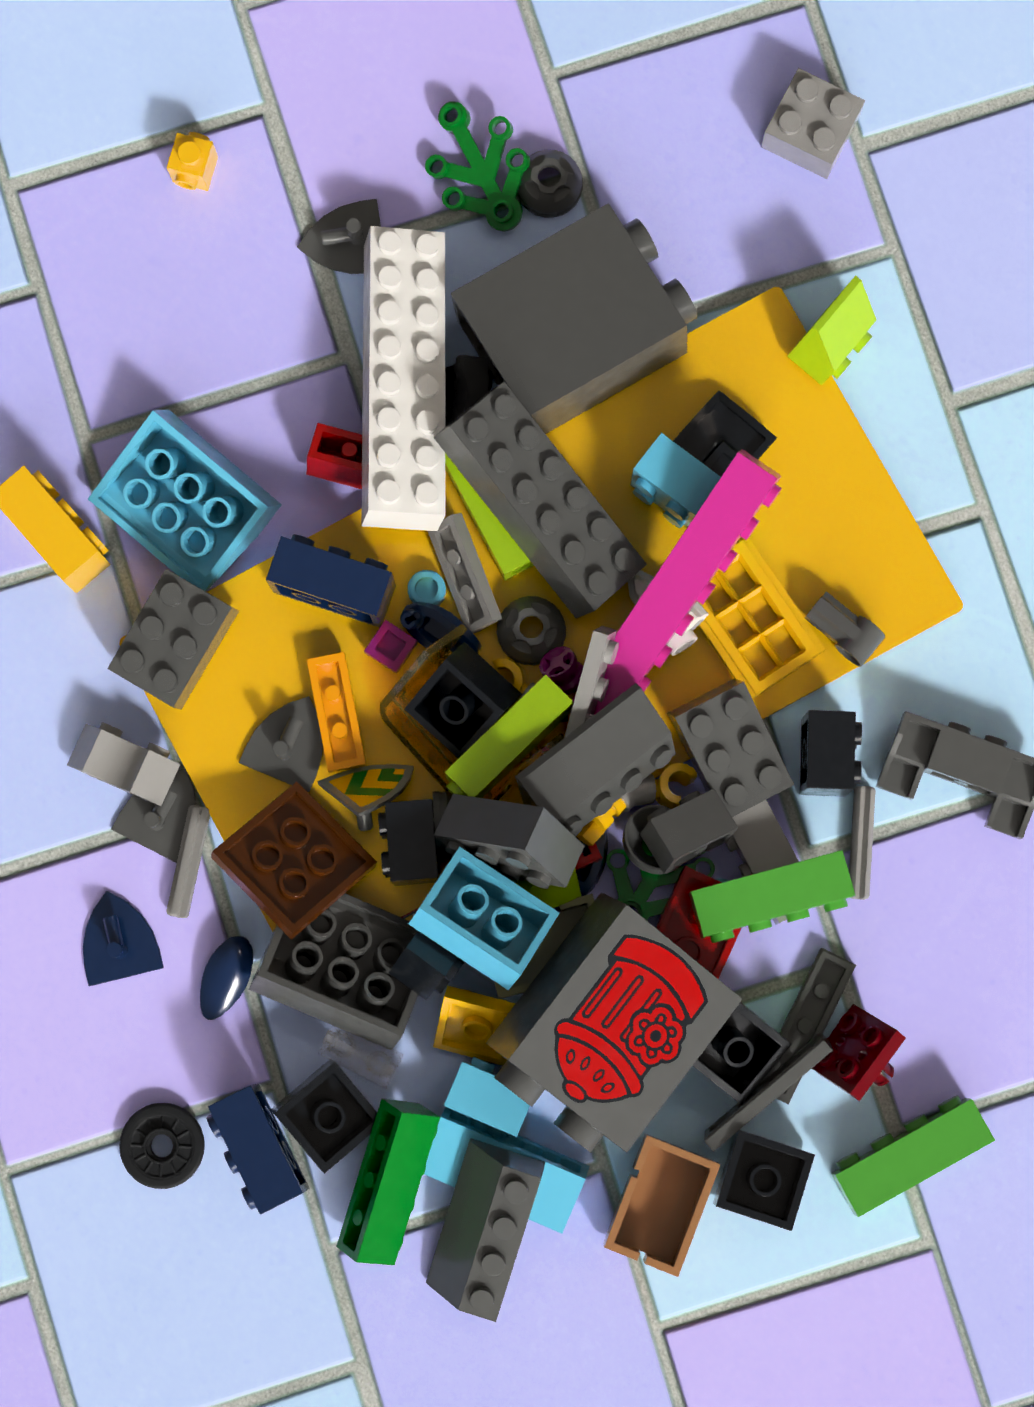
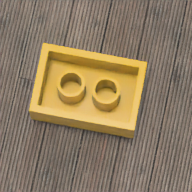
M23 465L0 485V509L62 581L77 594L111 565L103 556L109 550L88 526L82 531L79 527L84 524L83 520L63 498L58 502L55 501L60 494L39 470L31 474Z

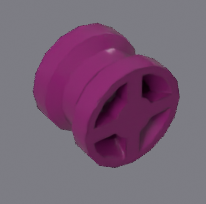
M562 646L550 650L540 662V672L543 676L546 674L566 695L576 692L583 665L577 661L575 653L568 647Z

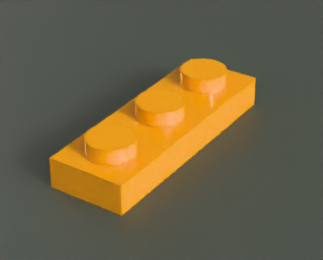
M340 652L306 659L328 772L332 773L367 766L345 653Z

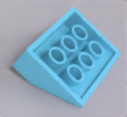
M169 409L152 410L88 498L90 502L175 574L206 592L259 536L282 506L280 502Z

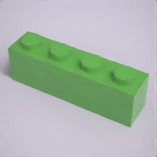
M843 850L697 889L689 893L701 939L710 936L712 943L734 938L733 930L748 926L750 933L771 928V919L786 916L787 923L810 917L808 909L822 905L824 906L825 913L848 906L846 899L856 896Z
M956 1095L939 1104L940 1112L927 1119L925 1114H922L905 1123L904 1127L907 1131L893 1138L891 1133H888L870 1143L873 1150L859 1157L857 1152H854L836 1162L839 1169L831 1174L853 1214L857 1217L864 1215L994 1142L995 1139L974 1101L971 1098L961 1100Z

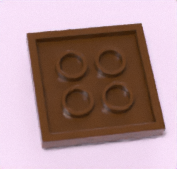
M297 781L214 849L211 854V858L291 940L372 871L377 863Z

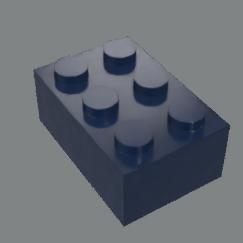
M293 534L291 539L283 536L280 537L266 577V581L273 593L379 628L381 627L396 587L392 572L387 571L388 565L370 558H366L365 563L350 559V552L333 546H329L328 551L314 547L315 542L304 536Z
M259 1084L249 1085L208 1106L211 1115L206 1117L209 1127L216 1138L221 1136L224 1139L228 1151L224 1152V1157L232 1173L239 1172L246 1185L241 1188V1192L250 1210L257 1208L261 1215L310 1189Z

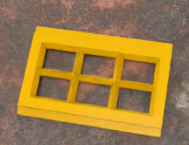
M748 538L747 540L740 541L733 547L732 550L738 554L731 564L739 560L756 585L738 596L721 570L718 569L714 576H716L732 601L714 612L706 600L702 607L709 615L698 626L732 676L745 683L753 699L824 652L826 648L751 539ZM760 592L778 616L776 620L762 629L743 604ZM735 608H738L755 633L738 645L720 620V618ZM782 625H784L800 648V651L785 661H782L766 637ZM759 640L777 665L761 677L758 676L743 654L744 650Z

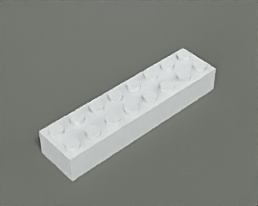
M370 226L364 244L361 526L438 531L445 517V452L433 437L445 428V232Z

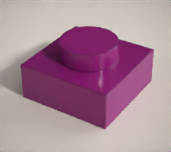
M385 619L364 652L397 674L418 641Z

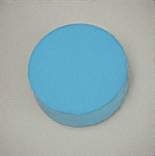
M431 570L417 572L408 583L409 598L412 603L423 602L439 606L446 596V586L443 578Z

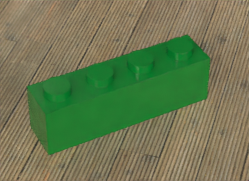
M381 1098L336 1245L337 1248L357 1263L395 1265L399 1250L403 1244V1236L410 1214L414 1209L416 1194L421 1178L426 1170V1162L433 1139L437 1134V1126L440 1120L438 1115L420 1103Z

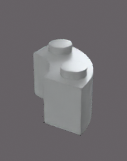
M104 722L101 723L99 728L85 724L67 766L146 801L162 806L180 767L179 763L168 759L170 751L150 742L147 748L122 739L120 737L123 731Z

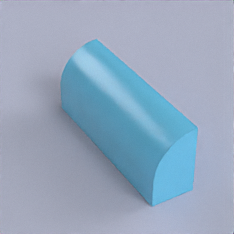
M445 1107L437 1126V1134L432 1142L424 1175L455 1187L470 1138L544 1161L545 1166L529 1220L562 1234L586 1180L590 1166L519 1135L515 1137Z

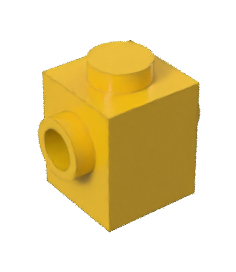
M189 132L188 135L177 133L167 164V170L172 182L185 189L195 190L197 188L208 191L218 160L213 142L207 136L197 132Z

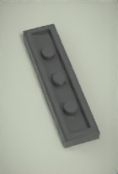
M820 948L779 1031V1034L792 1045L760 1083L819 1033H824L856 967L855 964L824 948ZM801 1078L776 1099L789 1105Z
M819 1033L760 1083L742 1105L737 1103L705 1130L704 1142L713 1152L825 1058L833 1051L831 1042L823 1033Z

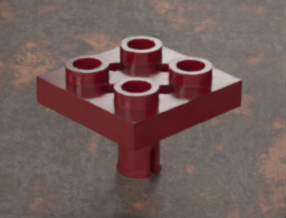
M852 1004L827 1038L832 1044L833 1051L817 1063L812 1070L860 1102L873 1082L877 1086H884L889 1082L881 1074L882 1070L891 1078L893 1077L894 1067L888 1062L906 1037L895 1028Z

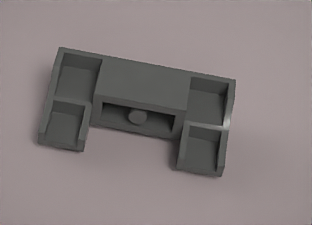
M905 711L902 714L890 750L887 752L875 787L913 800L923 772L993 797L994 799L984 827L1019 840L1023 839L1034 811V757L1006 748L1007 742L1000 738L985 735V738L981 739L970 735L971 729L964 725L949 722L948 726Z

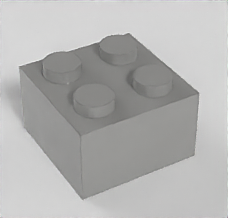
M798 68L765 130L761 147L828 179L861 115L865 100Z

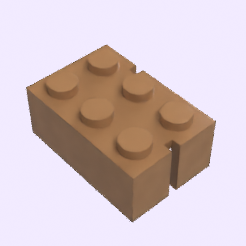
M644 1134L632 1166L634 1169L639 1170L638 1175L629 1174L605 1236L604 1248L636 1261L639 1258L640 1250L645 1252L643 1261L646 1265L678 1277L721 1164L661 1139Z

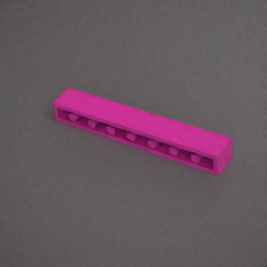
M742 449L736 454L616 633L614 641L619 642L617 656L612 665H607L604 678L609 680L608 689L603 701L597 702L594 715L635 683L645 692L652 681L646 677L653 665L661 668L673 650L668 646V643L674 634L677 633L679 636H682L694 619L689 612L698 601L703 605L716 587L710 581L718 569L725 573L738 553L732 549L739 538L742 537L747 540L760 521L754 516L762 504L769 508L782 488L776 484L781 475Z

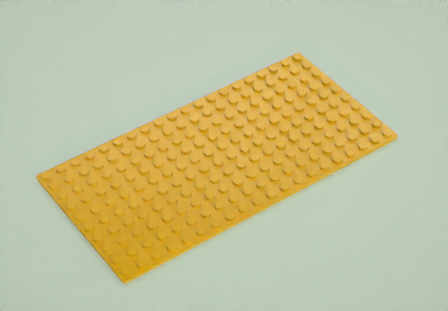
M773 287L687 333L686 354L546 434L647 565L641 571L655 577L687 527L685 525L681 528L676 527L663 516L665 511L654 502L651 505H647L633 494L635 488L630 485L633 468L661 433L673 441L719 390L777 437L758 460L781 475L776 485L782 489L769 508L762 504L754 516L760 522L749 538L804 618L827 591L857 617L863 616L870 620L885 634L886 638L865 662L867 663L957 614L963 608L962 600L832 375L820 385L787 357L807 332L780 287ZM445 469L444 519L452 514L462 513L500 613L511 602L526 596H538L550 601L560 610L565 621L566 638L563 646L570 648L575 653L577 661L584 666L593 630L605 626L618 632L634 608L635 604L629 595L628 582L598 609L576 619L535 566L504 581ZM361 508L307 537L315 542L314 547L328 551L329 546H333L350 552V559L365 563L366 558H370L388 565L387 571L392 572L396 587L385 619L408 635L410 634L401 624L400 616L403 609L407 605L412 604L408 594V583L414 574L422 570L434 571L443 578L446 586V596L439 606L451 612L462 621L428 531L362 527ZM740 537L739 540L737 541V543H739L740 541H742V540H744V539H743L742 537ZM274 556L207 591V593L237 609L239 612L182 710L173 708L144 691L205 807L209 809V814L224 841L292 786L244 766L239 761L256 728L276 710L290 702L308 696L316 710L306 660L340 652L345 653L367 766L385 764L414 766L410 783L391 802L433 800V791H447L450 793L445 787L450 783L446 779L445 771L458 758L404 710L447 657L438 655L417 643L397 674L364 652L379 630V627L273 593L266 581V577ZM739 560L731 564L725 573L721 571L738 596L756 585ZM714 576L710 582L715 584L716 587L707 601L714 612H716L732 600L716 576ZM761 592L743 603L761 629L778 618ZM738 608L720 618L737 645L755 634ZM526 617L520 624V632L527 638H536L543 630L542 622L536 617ZM497 621L473 634L482 645L481 651L478 654L513 685V673L508 668L496 669L492 663L496 659H510L503 652L498 642ZM807 621L826 650L754 697L753 701L763 720L859 666L846 659L836 649V643ZM784 625L766 636L782 661L800 651V648ZM699 626L693 630L698 637L695 643L675 656L670 654L661 668L653 665L646 676L652 681L644 693L670 730L676 752L665 767L656 769L651 773L654 775V778L659 777L669 765L684 763L690 760L667 713L734 679ZM127 635L123 636V637L120 639V642H119V645H120V646H121L122 642L124 641V639H125V637H126ZM760 640L743 651V654L759 677L777 666ZM520 664L526 672L527 685H530L532 682L536 684L543 677L539 668L540 664L535 666ZM576 692L567 696L572 700ZM564 722L565 729H567L568 722ZM544 740L531 750L483 798L523 804L515 776L542 756L540 745H544ZM322 747V759L318 773L308 793L377 861L375 868L348 890L346 894L402 917L420 907L435 883L394 886L390 877L385 878L382 871L381 852L388 851V841L380 836L378 813L385 812V805L372 811L373 828L371 830H359L357 816L318 785V781L347 771L342 770L329 773L324 748ZM450 860L439 862L440 875ZM260 908L269 927L273 932L276 927V924Z

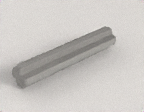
M870 786L855 787L853 797L849 874L856 895L851 897V899L865 900L870 896L876 794L875 788Z
M190 805L188 808L166 910L167 914L172 917L187 918L189 916L210 819L209 809L203 806Z

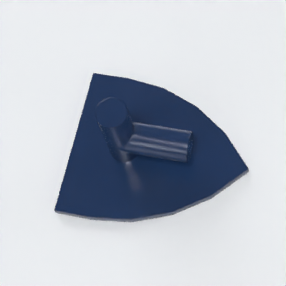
M106 891L93 909L85 930L83 957L89 987L164 968L156 937L144 917L127 901Z

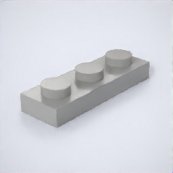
M462 513L452 514L443 519L438 531H428L462 622L472 633H477L501 620L502 616Z
M601 626L593 630L564 738L594 716L597 702H602L609 685V680L604 678L607 665L614 663L619 648V642L614 641L617 633L615 629Z

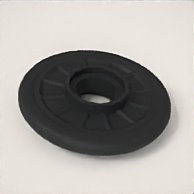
M154 1103L135 1112L125 1124L119 1144L122 1163L130 1176L142 1185L154 1189L173 1188L186 1182L199 1168L205 1149L204 1135L198 1121L186 1109L171 1103ZM163 1134L172 1140V1151L166 1157H159L152 1151V1141L157 1135Z

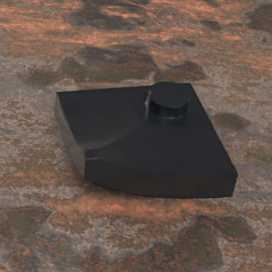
M718 390L673 442L722 477L739 451L743 449L756 459H759L777 437Z

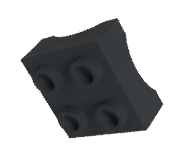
M459 355L456 357L455 364L445 368V427L491 390L493 375L489 370V358Z

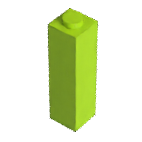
M445 453V469L504 581L533 567L534 565Z
M545 674L445 771L446 779L450 782L445 786L452 795L458 794L483 798L571 713L573 701Z

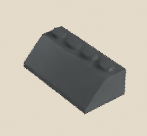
M635 683L515 776L523 804L544 807L576 837L582 828L595 817L605 814L614 802L627 792L637 789L647 776L656 769L665 767L670 762L671 758L676 754L672 734L641 687Z
M470 1138L426 1284L457 1310L496 1322L542 1178L545 1162Z

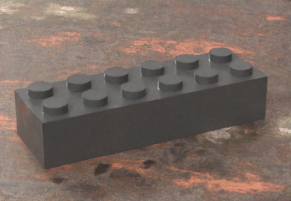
M505 382L487 392L433 437L576 619L598 609L647 565Z

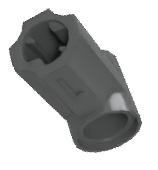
M827 591L805 617L807 621L836 643V649L846 659L859 667H862L886 638L885 634L874 623L863 616L857 617Z

